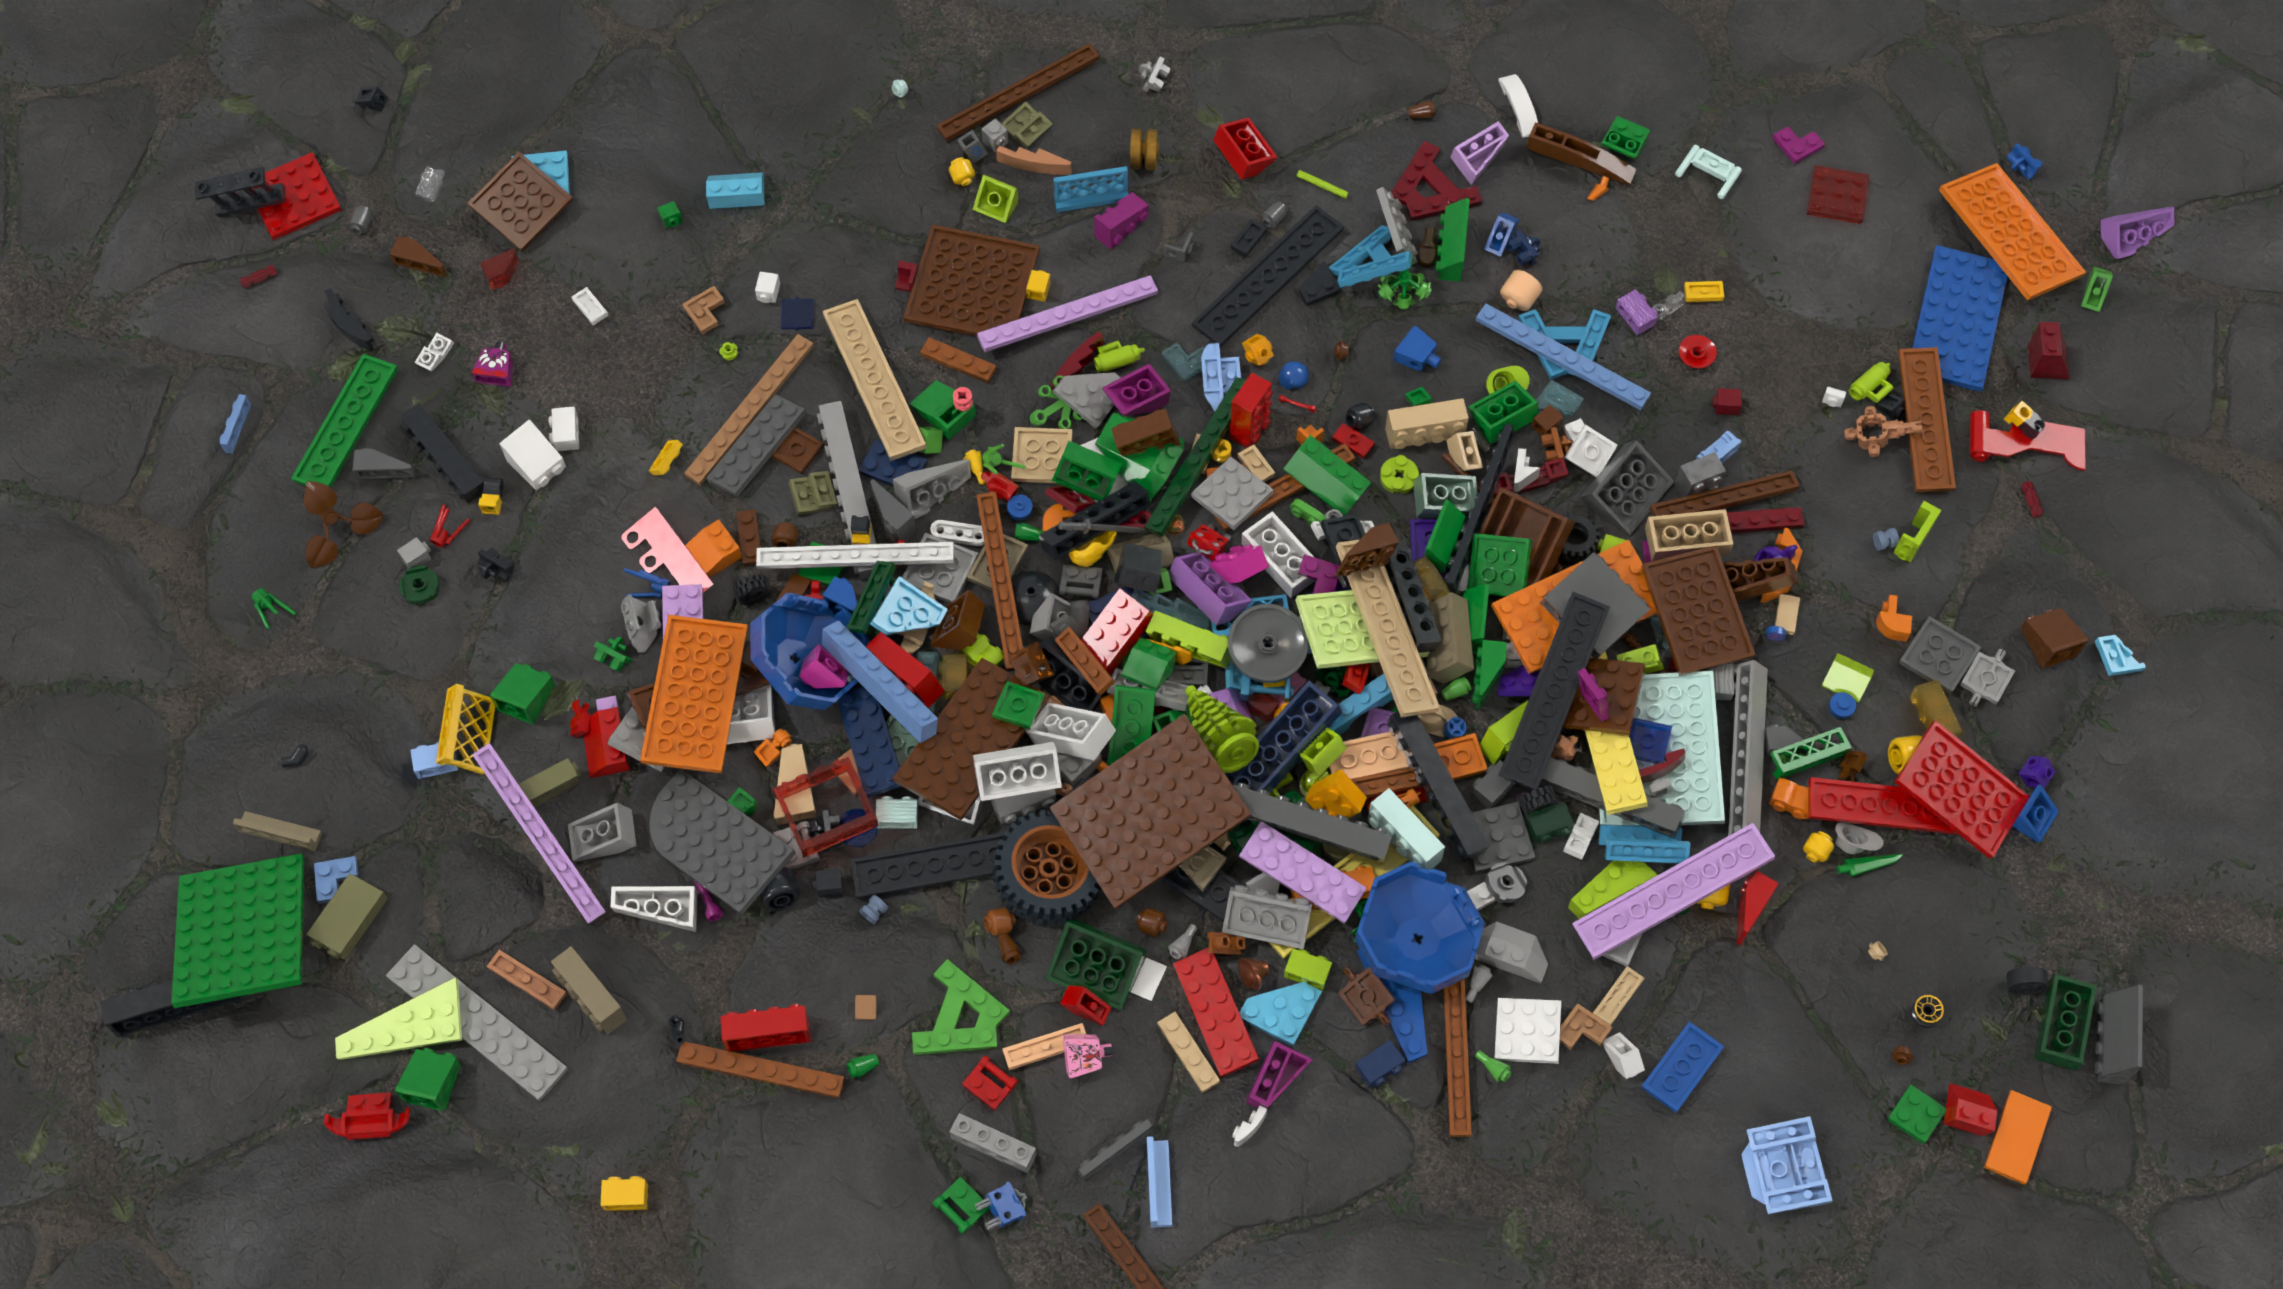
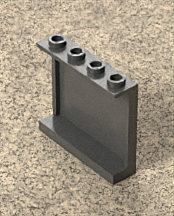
M1594 552L1540 602L1559 623L1572 592L1610 606L1591 654L1595 660L1650 610L1646 601L1639 598L1634 593L1632 587L1625 584L1620 579L1619 574L1615 570L1610 569L1606 565L1605 560Z

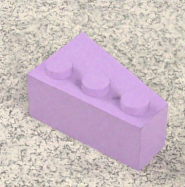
M1498 121L1454 147L1450 158L1471 186L1504 147L1509 135Z

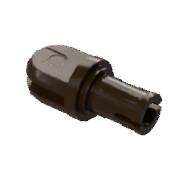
M1431 226L1425 227L1424 240L1419 244L1418 262L1423 267L1432 266L1436 260L1438 247L1434 242L1437 229Z

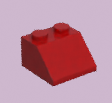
M1950 1083L1944 1125L1980 1136L1994 1132L1997 1109L1990 1095Z

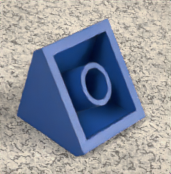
M2037 785L2012 825L2014 829L2036 842H2041L2059 812L2041 785Z

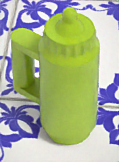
M1119 341L1097 347L1098 355L1094 358L1096 370L1105 373L1132 364L1140 359V354L1145 349L1138 348L1136 344L1122 347Z
M1879 362L1867 370L1851 384L1849 389L1851 397L1857 401L1868 397L1876 403L1893 390L1892 384L1886 381L1887 376L1891 372L1889 368L1890 363ZM1879 385H1882L1883 388L1878 393L1874 394L1872 392Z

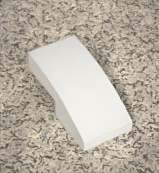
M1580 813L1563 852L1582 860L1599 821Z

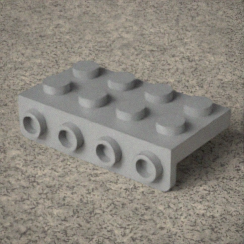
M1235 885V887L1230 888L1222 929L1223 933L1304 949L1313 903H1308L1309 900L1305 898L1289 899L1287 895L1276 893V896L1269 895L1267 891L1261 889L1250 891L1242 885Z

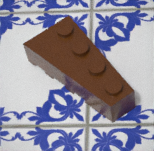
M1787 557L1762 559V561L1744 560V562L1738 563L1731 561L1723 564L1737 602L1799 583L1796 567Z

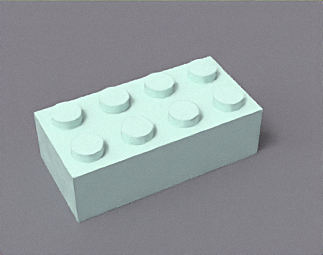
M1389 788L1371 802L1368 815L1369 823L1375 829L1379 827L1388 830V834L1392 835L1390 843L1396 847V851L1401 857H1406L1409 862L1417 863L1419 867L1431 870V868H1434L1442 861L1445 846Z

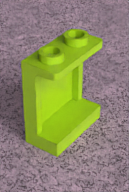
M1923 501L1912 522V525L1920 529L1918 534L1913 538L1903 533L1893 553L1900 559L1911 563L1934 526L1941 510Z

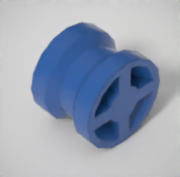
M1459 717L1451 718L1443 726V734L1449 740L1461 737L1466 732V723Z

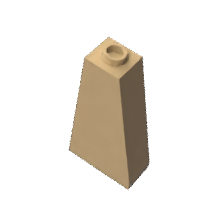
M790 744L782 748L774 809V818L777 826L817 817L802 744Z

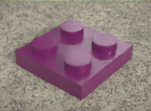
M1585 668L1577 671L1581 694L1601 722L1609 719V705L1606 702L1608 697L1605 690L1597 686L1596 678L1592 673L1589 674Z

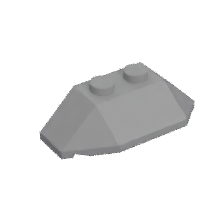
M1499 922L1483 928L1475 960L1534 982L1542 983L1548 963L1535 935Z

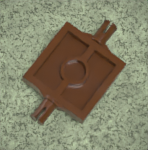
M1350 966L1345 967L1346 969L1342 971L1349 978V981L1338 993L1360 1023L1366 1026L1373 1019L1379 1018L1384 1027L1391 1024L1392 1021L1384 1012L1396 1001V998L1381 978L1373 974L1370 966L1357 975Z

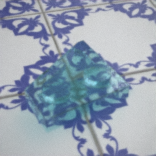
M1550 380L1536 401L1538 402V409L1544 410L1547 406L1551 405L1564 415H1574L1584 398L1557 382Z

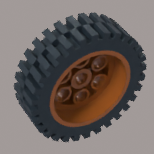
M1041 810L1038 817H1035L1034 812L1028 814L1027 820H1025L1024 816L1020 817L1017 825L1013 822L1009 826V831L1005 830L1002 840L1000 839L998 842L993 864V882H996V892H1001V901H1008L1006 907L1010 911L1016 908L1015 915L1019 918L1024 913L1026 914L1025 921L1031 922L1033 917L1037 918V925H1042L1043 920H1048L1047 926H1053L1055 920H1058L1059 925L1065 924L1066 918L1069 920L1076 919L1077 914L1079 916L1085 914L1086 908L1089 910L1093 905V901H1096L1101 887L1052 810L1050 816H1046L1045 810ZM1054 849L1058 854L1052 855L1048 850ZM1033 854L1036 855L1038 859L1032 860L1028 856ZM1070 863L1073 867L1066 868L1063 864ZM1051 868L1053 873H1046L1043 869ZM1030 873L1034 878L1028 879L1024 874ZM1065 881L1069 886L1062 887L1059 882ZM1044 886L1047 887L1049 891L1042 892L1039 888Z

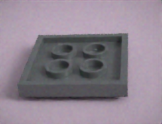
M1929 616L1900 659L1899 664L1947 693L1952 694L1980 651L1981 646Z
M1518 802L1471 812L1489 844L1485 853L1471 858L1475 874L1489 871L1495 864L1500 862L1509 863V866L1535 860Z

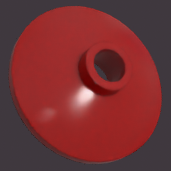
M1691 335L1680 343L1678 353L1684 364L1691 368L1702 369L1710 366L1715 361L1717 350L1709 338L1702 335Z

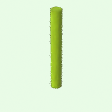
M1299 170L1297 173V177L1346 199L1349 195V192L1304 171Z

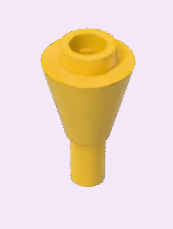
M976 450L968 451L965 453L966 456L963 460L968 459L970 461V469L976 475L979 484H986L987 482L981 479V474L983 473L981 452Z

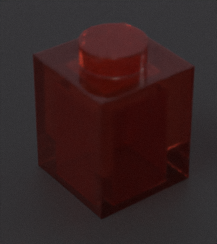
M1253 693L1248 698L1249 711L1266 723L1274 716L1275 711L1280 705V701L1270 694Z

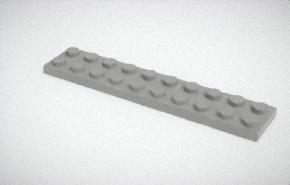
M415 944L386 974L389 980L413 999L455 978V976ZM458 980L462 1039L538 1101H541L568 1071V1068Z

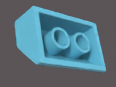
M764 173L708 176L706 180V197L709 209L765 205Z

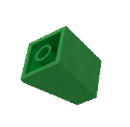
M516 663L492 691L490 697L498 712L534 725L555 683L552 675L548 672H538L530 665Z
M428 1048L423 1050L416 1049L396 1086L395 1092L404 1103L445 1112L461 1064L453 1054L444 1053L441 1055Z

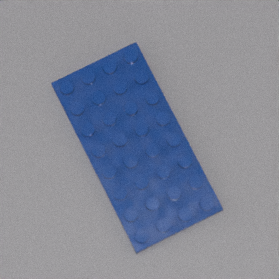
M1936 245L1912 348L1938 347L1942 382L1982 392L2007 275L1994 259Z

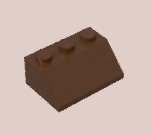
M968 590L945 606L948 610L941 623L935 629L931 642L933 647L962 650L976 642L977 633L981 627V619L984 616L985 604Z

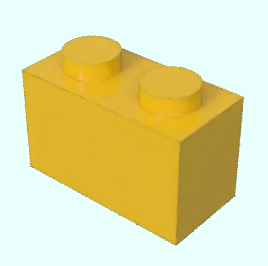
M632 1176L630 1179L621 1180L620 1177H609L608 1180H602L601 1207L604 1211L647 1210L648 1183L640 1176Z

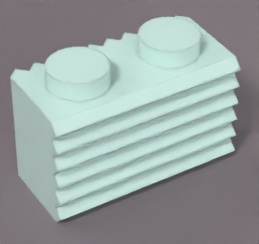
M890 796L877 799L875 819L877 828L917 829L918 801L909 796L902 797V799H894Z

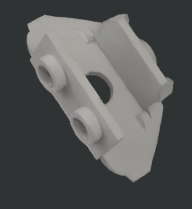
M629 594L622 600L621 605L629 640H631L632 646L636 648L637 652H646L657 635V629L662 624L659 622V611L656 610V601L645 603L633 598ZM637 618H640L642 620V626H639Z

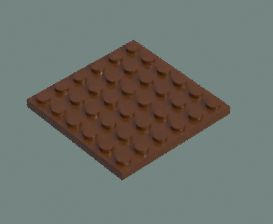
M932 224L905 310L904 322L977 336L979 332L1020 319L1027 296L1026 288L1031 271L1035 269L1040 245Z

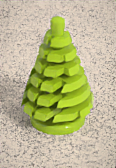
M1188 686L1185 689V694L1188 697L1187 704L1191 719L1193 720V727L1223 772L1231 773L1248 765L1259 750V742L1255 737L1256 730L1254 729L1257 726L1256 723L1224 703L1218 702L1217 699L1209 696L1207 693L1198 691L1195 686Z

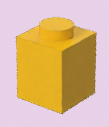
M1041 270L1031 271L1026 288L1027 299L1046 301L1051 284L1050 273Z

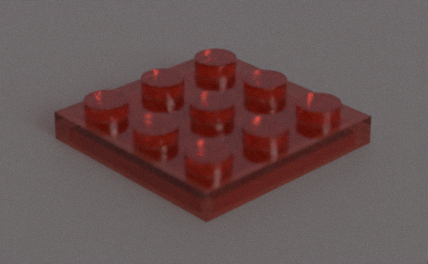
M1814 165L1806 215L1862 224L1870 174Z

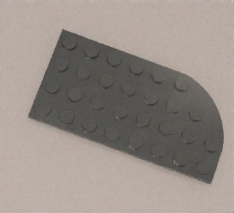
M682 769L660 791L651 810L650 834L658 852L667 861L741 915L796 853L793 848Z

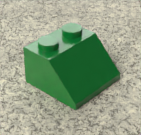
M1141 638L1132 648L1121 677L1157 691L1174 671L1177 651Z

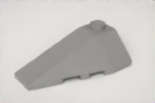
M968 459L899 476L893 479L895 497L914 514L915 519L927 514L930 511V507L936 502L940 503L943 501V496L949 491H955L971 478L970 461Z

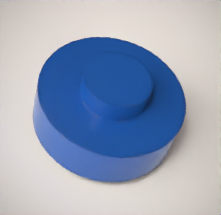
M1025 495L1013 496L1007 504L1008 514L1011 518L1018 521L1029 518L1033 511L1031 500Z
M1836 693L1829 702V711L1838 719L1850 718L1856 709V701L1848 693Z

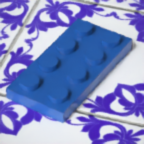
M1688 1022L1646 1079L1641 1089L1677 1113L1724 1046L1694 1024Z

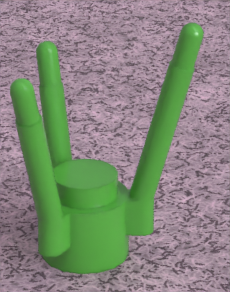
M1004 444L988 447V451L982 457L983 467H987L995 475L998 472L992 466H998L999 464L1022 469L1026 468L1025 465L1001 458L1000 453L996 450L1003 448Z

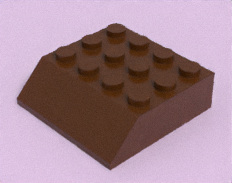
M1500 487L1479 534L1532 539L1526 586L1528 587L1551 575L1575 521L1515 492Z

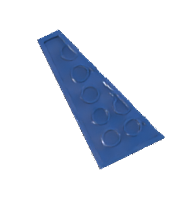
M1358 949L1357 954L1366 970L1369 965L1361 950ZM1381 978L1396 998V1001L1384 1013L1392 1021L1390 1024L1407 1064L1426 1057L1427 1045L1421 991Z

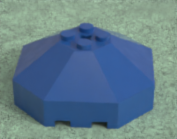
M786 593L750 623L751 661L787 704L825 710L858 681L848 672L846 684L843 687L813 688L801 680V677H799L800 670L806 656L818 644L822 646L823 628L838 620L847 627L852 614L848 609L844 608L837 614H834L828 607V602H825V599ZM851 632L865 647L869 644V637L866 634ZM793 655H795V657L799 659V661H797L796 664H794V661L790 659V657H792Z
M1414 862L1406 863L1374 878L1355 937V941L1373 974L1429 994H1433L1467 978L1472 969L1485 922L1466 889L1445 882L1447 877L1445 872L1433 868L1428 870L1419 867V864ZM1413 935L1423 938L1421 944L1418 945L1417 942H1412L1414 939Z

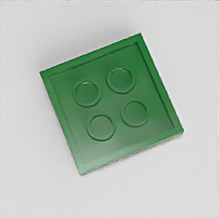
M1474 533L1467 589L1489 584L1488 595L1509 596L1526 588L1532 539Z

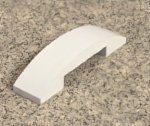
M1516 74L1499 78L1498 81L1504 95L1507 94L1516 115L1517 126L1522 138L1529 137L1535 122L1538 123L1522 81Z

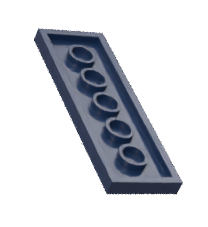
M864 687L844 693L837 702L866 798L868 799L901 787L893 782V777L900 766L881 704Z

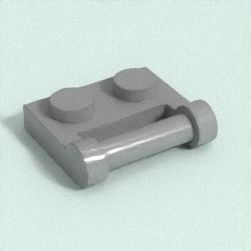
M804 821L796 826L773 833L774 836L796 852L785 865V867L791 870L820 860L818 852H815L811 836L808 835L809 822ZM799 833L802 834L808 853L805 857H802L796 839V834Z

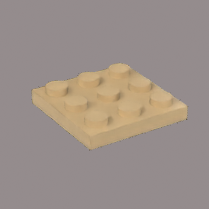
M1015 427L1012 462L1025 465L1026 468L1022 469L1012 466L1011 481L1055 483L1051 480L1068 440L1072 442V429Z

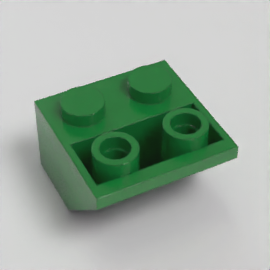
M1616 116L1601 145L1636 159L1640 156L1648 141L1650 130Z

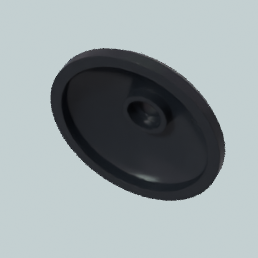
M1026 571L1017 574L1011 579L1018 623L1031 626L1033 615L1049 594L1053 593L1061 598L1058 584L1045 573ZM1030 590L1034 591L1033 594H1029L1028 592Z

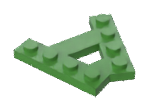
M947 959L933 974L938 981L948 988L933 1031L912 1033L913 1054L922 1055L997 1048L996 1028L1008 1016L1010 1010ZM966 1003L979 1014L976 1026L974 1028L956 1029L963 1006Z

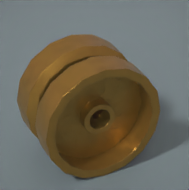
M1141 129L1131 130L1130 169L1140 170L1142 158H1145V168L1147 170H1156L1157 158L1159 156L1157 129L1147 130L1146 141H1143V131Z

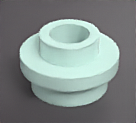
M897 79L893 81L892 91L900 98L908 93V87L904 80Z

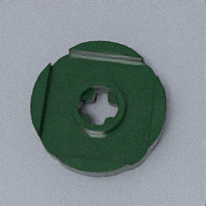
M425 566L409 568L405 571L406 574L403 578L399 580L400 593L409 604H424L438 596L439 579L433 570ZM419 581L424 584L421 588H414Z

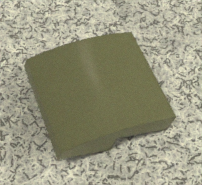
M1026 101L1001 123L1007 129L1009 136L1027 148L1053 125L1040 111L1037 113Z
M828 471L809 473L808 477L789 480L788 484L797 516L812 514L837 506Z

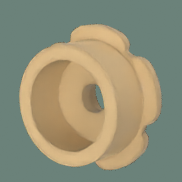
M1879 941L1869 944L1870 949L1868 952L1874 960L1879 959L1883 961L1884 957L1888 955L1886 948Z

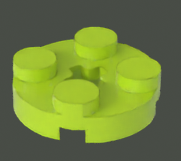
M1403 455L1388 459L1380 470V482L1391 493L1400 492V494H1405L1414 489L1413 482L1419 476L1415 463ZM1397 472L1403 473V478H1400V477H1397V478H1396V477H1395L1396 473H1397Z

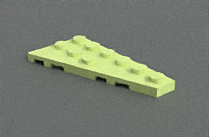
M455 977L336 1037V1059L343 1060L461 1041L462 1029L458 979Z

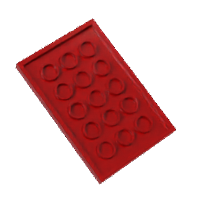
M1936 720L1931 722L1894 783L1989 859L1994 857L2030 797Z

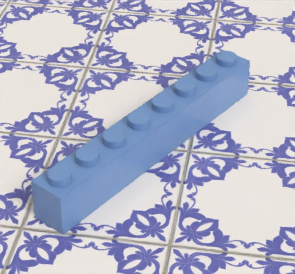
M839 620L823 628L822 646L920 743L936 735L938 718Z

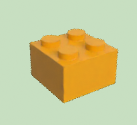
M1339 769L1312 784L1305 800L1315 811L1317 808L1329 811L1328 815L1336 817L1338 814L1350 818L1361 812L1367 797L1342 769Z

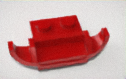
M391 1092L350 1095L348 1097L346 1113H342L341 1118H333L330 1114H325L324 1124L331 1132L338 1136L346 1137L347 1140L390 1137V1133L400 1130L407 1124L410 1107L406 1108L403 1113L395 1114L394 1110L391 1109L393 1100Z

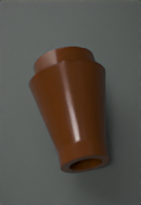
M1427 100L1408 108L1410 119L1431 118V116H1435L1433 101L1428 102Z
M1009 933L1000 934L998 941L1002 960L1008 965L1018 962L1021 959L1020 949Z

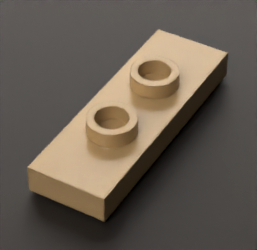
M1627 966L1593 1014L1611 1026L1643 982L1644 977Z

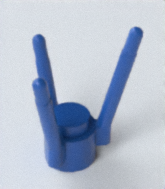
M627 568L623 569L626 573L652 581L651 590H654L651 593H628L626 597L631 594L632 597L661 598L662 586H670V580L658 577L643 570L636 572Z

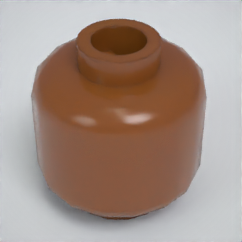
M1001 907L989 910L983 922L988 933L990 932L993 936H999L1002 933H1010L1016 920L1013 913H1010L1007 908Z

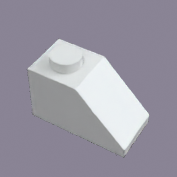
M1620 1032L1603 1041L1602 1045L1616 1070L1626 1079L1635 1077L1638 1073L1645 1070L1639 1049Z

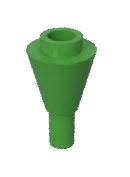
M1481 1050L1476 1053L1475 1057L1485 1064V1067L1497 1083L1505 1082L1510 1077L1511 1066L1489 1058Z

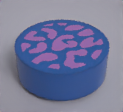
M1770 626L1766 629V638L1771 641H1783L1786 638V630L1780 626Z

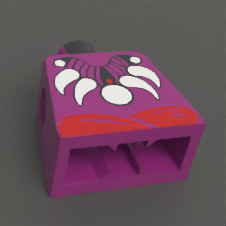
M497 341L495 342L494 349H482L472 370L475 383L511 387L513 359L510 352L505 350V343Z

